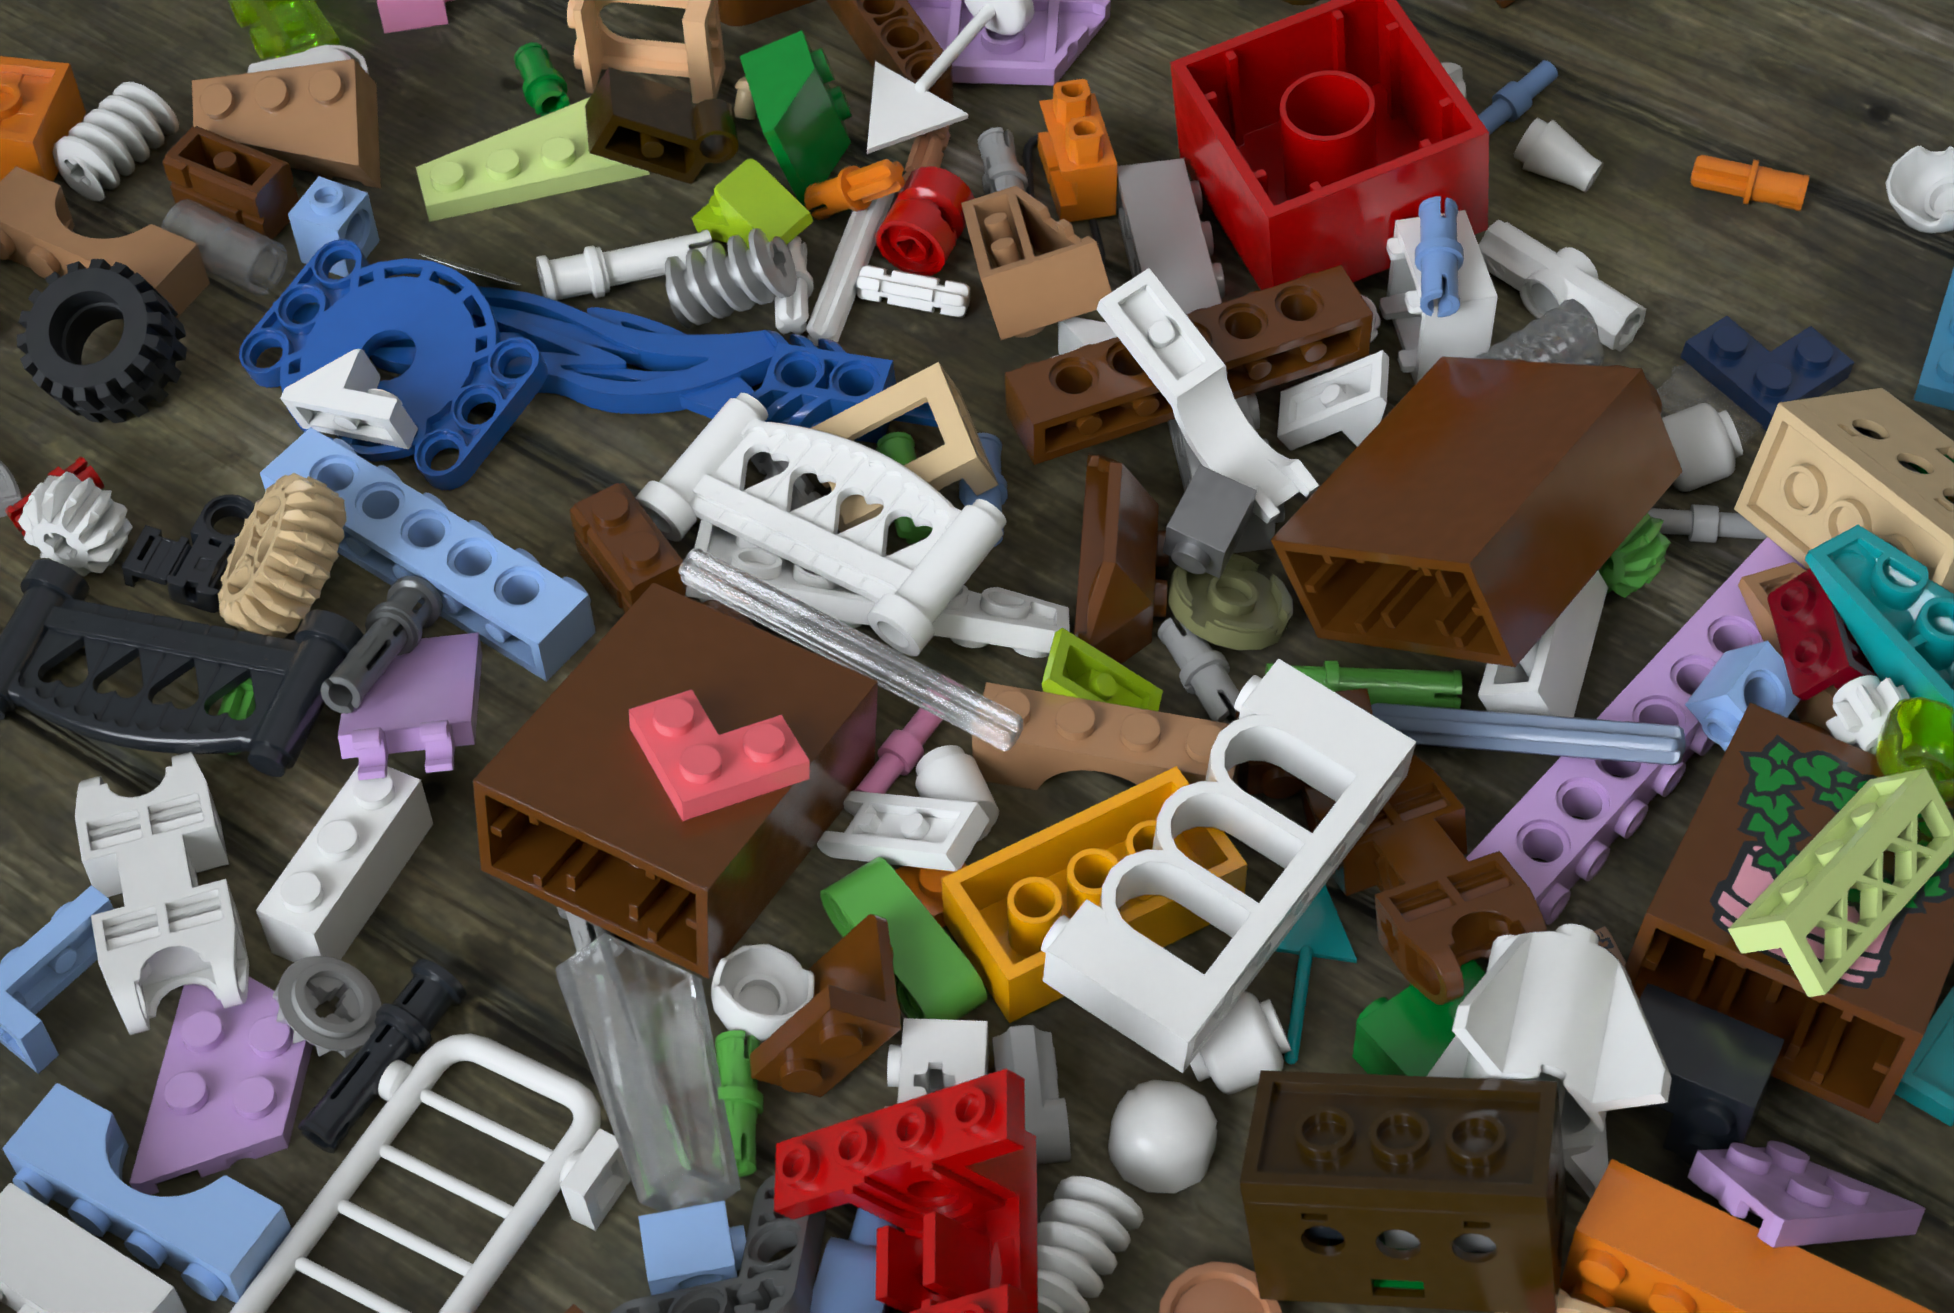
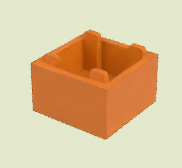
M0 56V181L17 166L54 182L59 171L52 153L54 144L62 137L68 136L69 130L76 124L81 123L86 114L70 63Z

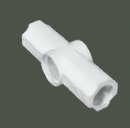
M1497 220L1486 230L1484 237L1478 244L1488 271L1519 290L1521 299L1528 311L1545 323H1554L1563 318L1612 350L1616 349L1619 352L1633 341L1638 329L1644 323L1646 308L1599 280L1598 273L1591 260L1577 249L1565 247L1556 253L1508 222L1504 223L1501 220Z

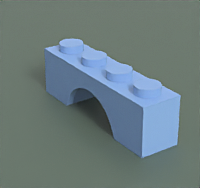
M56 1083L2 1148L16 1172L15 1177L12 1179L15 1186L45 1205L52 1199L67 1207L70 1217L93 1235L102 1237L106 1231H109L125 1240L124 1245L128 1251L146 1265L159 1269L164 1262L180 1271L183 1281L204 1298L216 1301L222 1295L237 1303L292 1229L283 1207L226 1175L200 1190L179 1196H152L132 1189L122 1181L123 1164L129 1146L113 1113Z

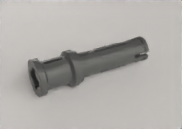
M404 576L397 579L388 590L387 601L377 604L368 614L365 623L366 633L351 649L330 678H327L321 686L322 699L332 710L348 714L353 712L354 707L357 709L361 705L363 698L385 673L395 657L412 652L421 641L422 629L432 626L440 617L443 608L442 598L436 587L429 581L418 576ZM422 598L424 600V604L420 607V609L412 610L414 606L417 604V602Z

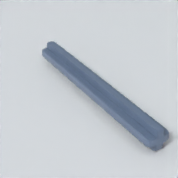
M1387 703L1371 705L1373 716L1416 741V745L1673 766L1681 763L1686 749L1684 729L1678 725Z

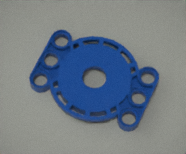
M345 239L333 240L322 246L245 338L239 351L241 365L258 385L266 388L281 386L283 393L286 387L352 350L362 349L370 358L378 348L386 343L402 339L412 340L416 346V353L410 368L394 379L379 381L377 389L387 391L401 400L402 406L418 428L410 449L339 435L335 436L349 444L357 455L366 461L377 462L400 459L414 454L416 466L426 481L433 488L440 490L458 488L472 477L542 388L548 374L546 362L537 346L531 340L523 337H510L500 342L501 335L492 308L478 287L457 270L434 261L408 258L382 261L370 265L361 249L354 242ZM345 259L355 260V267L348 276L335 280L328 278L332 266L337 262ZM402 274H418V275H420L419 278H418V277H408V276H398V277H391V278H389V276L402 275ZM439 278L456 284L462 290L455 295L444 285L439 284ZM307 303L320 304L318 313L311 321L301 324L292 322L293 315L301 306ZM476 303L482 310L486 323L485 326L478 327L472 317ZM271 347L283 348V354L275 365L269 368L256 367L258 357L265 350ZM518 357L532 359L529 371L523 376L511 379L503 376L504 369L511 360ZM483 402L496 404L495 413L487 422L475 425L467 422L468 414L476 405ZM294 418L302 432H306L308 429L302 428L300 424L297 422V420ZM446 448L459 450V458L451 468L444 471L431 469V461L439 451Z

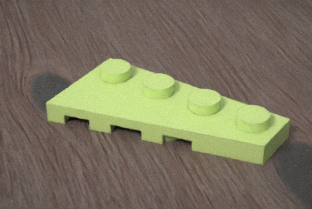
M589 98L416 167L429 222L650 175V173L646 170L589 153L585 105Z

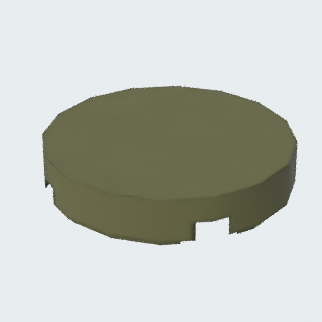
M1232 554L1220 578L1206 572L1203 574L1191 573L1177 566L1168 585L1167 603L1176 619L1193 634L1218 646L1235 650L1264 649L1278 643L1286 632L1293 615V599L1284 583L1273 573L1270 580H1268L1264 575L1257 572L1259 564L1247 557Z

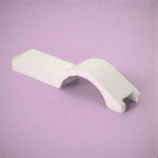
M1150 268L1100 299L1097 311L1172 406L1174 417L1185 440L1201 464L1208 469L1257 490L1253 508L1255 515L1268 524L1278 517L1280 511L1277 507L1299 492L1308 497L1317 490L1319 484L1299 459H1289L1277 453L1258 435L1247 421L1233 396L1227 380L1226 365Z

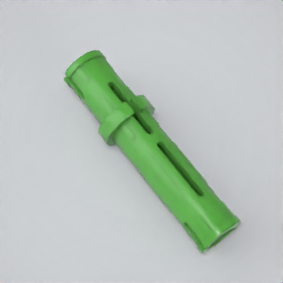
M1325 660L1323 666L1290 665L1333 692L1367 688L1371 705L1387 703L1460 709L1461 699L1457 698V694L1462 695V675L1460 670L1437 671L1339 667L1338 660ZM1266 663L1265 675L1274 665L1273 663Z

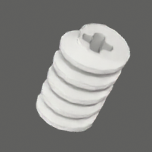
M123 82L114 90L113 95H109L99 103L98 109H93L84 117L83 123L76 124L69 130L68 136L62 137L54 144L52 152L54 161L61 176L72 189L90 200L101 201L105 198L103 188L115 189L120 184L119 175L128 176L134 172V161L142 163L150 157L149 148L157 149L164 144L163 134L171 136L179 130V122L173 110L158 94L141 84Z
M1071 1176L1061 1180L1054 1193V1200L1047 1203L1040 1216L1041 1223L1037 1224L1038 1313H1089L1090 1308L1083 1297L1096 1298L1099 1296L1104 1285L1097 1274H1112L1118 1263L1111 1251H1125L1131 1242L1126 1229H1138L1144 1219L1141 1208L1132 1198L1103 1181L1086 1176Z

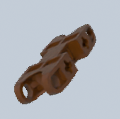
M1413 754L1407 776L1332 874V878L1345 896L1374 886L1379 888L1381 892L1375 894L1378 941L1408 982L1435 1004L1444 1005L1458 1000L1464 995V982L1460 967L1473 959L1490 958L1493 941L1497 937L1502 935L1516 936L1530 932H1547V928L1531 889L1500 851L1471 861L1465 858L1464 855L1467 854L1465 807L1438 773ZM1307 784L1302 786L1301 796L1307 828L1309 832L1313 833L1336 801Z

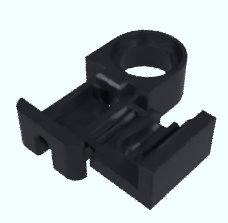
M232 494L218 496L209 501L190 531L193 546L189 545V538L181 536L177 542L162 537L160 529L145 525L122 566L125 585L134 588L139 578L167 585L169 597L174 602L210 613L218 612L220 604L218 588L221 584V577L226 571L227 558L232 553L235 538L239 536L240 532L233 535H224L215 531L213 527L219 520L225 517L234 516L243 520L249 518L254 510L253 503L245 497ZM192 587L196 588V595L190 592Z

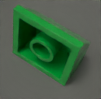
M803 30L743 54L740 56V60L763 134L797 200L804 206V195L807 187L814 183L826 181L850 145L851 141L844 120L853 116L841 86L839 85L831 89L828 82L835 80L823 48L812 51Z

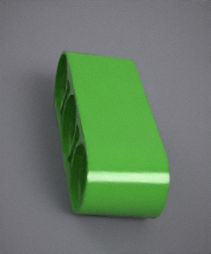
M876 857L821 890L820 897L824 909L842 937L846 936L869 914L886 918L890 944L893 948V969L897 1001L907 1018L958 1020L986 1003V989L976 969L885 859Z

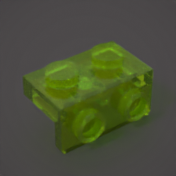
M229 0L231 10L241 28L246 26L251 28L249 33L252 43L262 60L302 53L322 45H340L339 37L314 0Z

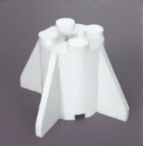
M1577 924L1562 925L1555 932H1530L1516 936L1502 935L1493 941L1486 974L1457 1008L1452 1030L1456 1036L1427 1075L1428 1077L1558 1081L1564 1167L1590 1198H1592L1608 1167L1606 1112L1608 1110L1668 1102L1672 1079L1626 969L1609 951L1598 946V936L1594 931Z

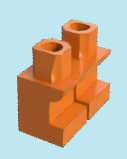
M1085 79L1057 82L1053 85V99L1039 101L1048 132L1038 133V151L1048 184H1050V191L1059 220L1064 218L1068 222L1114 216L1116 215L1118 164L1095 93H1091L1088 82Z

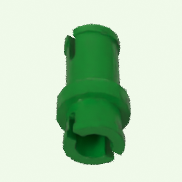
M531 42L524 44L516 51L514 63L524 81L522 90L526 102L534 108L537 115L541 113L540 116L542 117L570 105L567 95L568 88L563 75L554 69L548 50L546 48L542 50L543 47L540 43Z

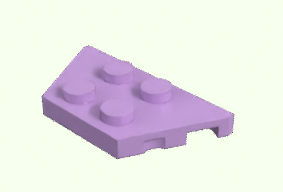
M907 0L944 51L974 18L964 0ZM1032 0L1035 14L1029 25L1015 35H1001L989 30L985 26L952 63L953 83L1053 86L1110 18V0Z
M249 977L246 1002L225 1009L221 999L217 1000L214 992L206 986L197 984L183 986L129 1182L132 1189L152 1195L159 1192L157 1183L195 1170H198L202 1178L228 1169L240 1159H257L288 1148L313 1044L306 1040L293 1044V1029L288 1024L276 1022L279 1004L272 998L275 991Z
M1768 1141L1766 1147L1754 1148L1741 1143H1731L1729 1149L1697 1150L1688 1175L1690 1180L1703 1191L1714 1196L1719 1201V1204L1734 1217L1745 1219L1747 1212L1750 1211L1763 1218L1757 1237L1773 1248L1915 1235L1926 1209L1914 1202L1809 1161L1810 1157L1803 1151L1777 1141Z

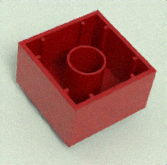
M1331 0L1170 62L1180 158H1184L1186 169L1193 181H1199L1204 199L1260 290L1342 265L1352 282L1389 269L1391 259L1388 255L1386 244L1389 238L1394 237L1395 220L1419 217V205L1431 197L1441 196V213H1445L1444 202L1446 197L1455 201L1458 211H1466L1474 235L1488 230L1489 131L1397 0Z

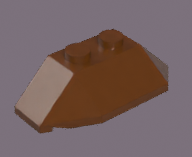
M1088 454L1074 635L1122 664L1152 642L1153 617H1166L1168 580L1156 579V567L1169 568V555L1163 553L1166 530H1158L1159 504L1123 463L1101 454Z

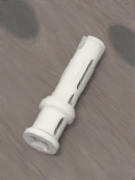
M703 230L700 233L602 252L600 247L595 248L592 245L585 247L582 254L549 260L546 255L536 257V264L543 297L555 301L590 293L595 298L604 297L605 293L610 292V286L666 275L665 262L668 257L677 256L686 266V254L692 249H698L707 261L706 249L709 242L712 241L711 235L708 230Z

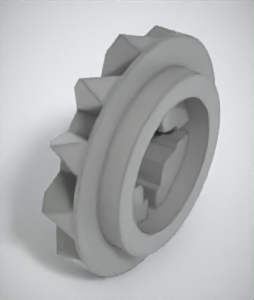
M327 956L306 957L290 965L283 973L272 996L279 1004L276 1022L288 1024L293 1029V1044L306 1040L315 1045L319 1057L330 1051H338L346 1058L357 1048L362 1047L376 1029L374 1022L377 1018L376 1013L382 1006L376 989L362 972L342 960ZM335 996L340 999L335 1005L337 1009L334 1011V1014H329L326 1018H320L316 1015L315 1009L318 1004H323L326 1000L331 1001Z

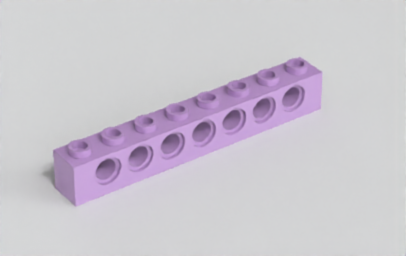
M1766 537L1597 718L1602 720L1680 726L1684 729L1686 749L1681 763L1673 766L1560 757L1466 859L1471 861L1500 851L1531 889L1545 924L1549 925L1555 921L1565 908L1571 895L1569 890L1580 878L1587 882L1594 878L1607 860L1610 852L1609 846L1619 835L1625 839L1632 836L1644 820L1648 811L1647 804L1657 793L1663 797L1669 795L1685 772V762L1695 752L1700 756L1705 755L1715 742L1704 733L1702 724L1685 706V703L1726 651L1764 642L1738 587L1741 577L1792 562L1797 563L1805 571L1808 569L1770 538ZM1572 816L1582 817L1586 820L1576 819ZM1531 858L1543 859L1547 861V863L1537 862Z

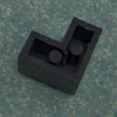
M1647 983L1639 1002L1672 1079L1668 1102L1644 1106H1657L1674 1114L1664 1148L1677 1153L1686 1163L1692 1166L1697 1150L1729 1149L1731 1143L1745 1144L1760 1110L1785 1039Z

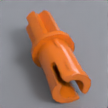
M1700 155L1694 162L1690 180L1691 185L1697 188L1743 197L1742 204L1748 205L1749 200L1779 205L1801 212L1810 175L1784 172L1759 166V160L1755 159L1752 165Z
M888 159L862 168L855 165L847 166L839 172L837 177L821 183H814L807 187L804 195L806 208L810 210L825 204L826 207L817 209L811 214L818 220L827 219L831 215L848 209L853 211L865 210L871 205L872 200L898 192L903 188L905 184L902 176L904 168L900 162H891Z

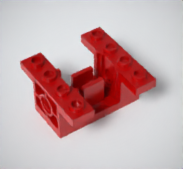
M1006 1068L776 1143L775 1212L794 1220L851 1203L904 1229L903 1233L889 1225L877 1228L876 1300L903 1313H1038L1036 1136L1025 1130V1078Z

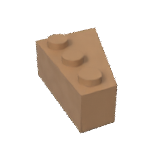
M355 59L192 80L193 127H201L285 161L293 169L309 171L315 176L332 179L334 176L360 181L365 186L381 189L377 85Z
M1017 185L961 203L980 279L1001 340L1013 336L1019 338L1033 336L1042 331L1047 325L1097 310L1100 299L1112 292L1097 241L1089 236L1082 239L1076 236L1071 223L1064 218L1059 221L1052 219L1047 206Z

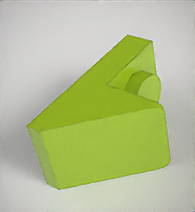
M752 158L744 161L719 182L714 188V194L709 199V203L691 218L698 233L708 230L712 240L725 243L728 242L729 237L739 235L745 241L748 248V235L752 229L760 228L765 233L769 242L773 240L774 236H779L787 245L813 222L810 212L759 162Z
M1063 627L1055 632L1042 680L1043 692L1152 711L1159 710L1163 690Z

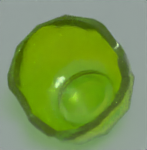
M1923 697L1900 699L1894 705L1881 727L1876 743L1877 765L1884 776L1926 768L1943 801L1954 800V710L1951 706Z

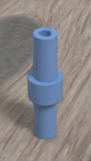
M1542 61L1520 81H1510L1493 95L1492 104L1478 115L1489 131V135L1506 121L1514 122L1531 108L1532 99L1558 77L1557 69L1551 62Z

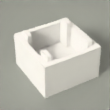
M1465 210L1458 211L1457 241L1464 249L1463 265L1458 270L1460 308L1450 316L1437 317L1438 298L1434 299V312L1432 316L1426 315L1420 308L1421 271L1415 265V248L1420 243V217L1395 220L1394 237L1387 240L1386 249L1391 259L1387 297L1380 299L1379 307L1383 318L1386 320L1392 319L1403 349L1398 353L1399 365L1403 372H1411L1415 385L1442 356L1488 359L1498 295Z

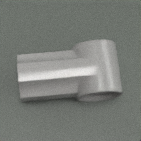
M1034 1025L1009 1027L1005 1033L992 1037L995 1072L1007 1068L1025 1078V1130L1036 1136L1037 1164L1070 1162L1067 1108L1065 1098H1059L1058 1075L1051 1032L1041 1031Z

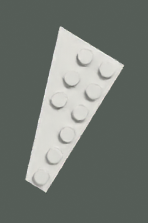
M701 519L689 569L685 596L699 598L701 602L718 600L728 603L733 607L737 604L762 608L765 613L778 618H794L801 614L825 618L830 624L842 628H857L862 624L870 625L867 615L876 605L875 602ZM963 585L932 626L935 631L934 636L951 638L954 643L964 647L981 648L991 644L1013 648L1017 653L1027 657L1043 658L1050 653L1055 632L1062 627L1069 631V608L1000 587L988 588L982 594L969 591Z

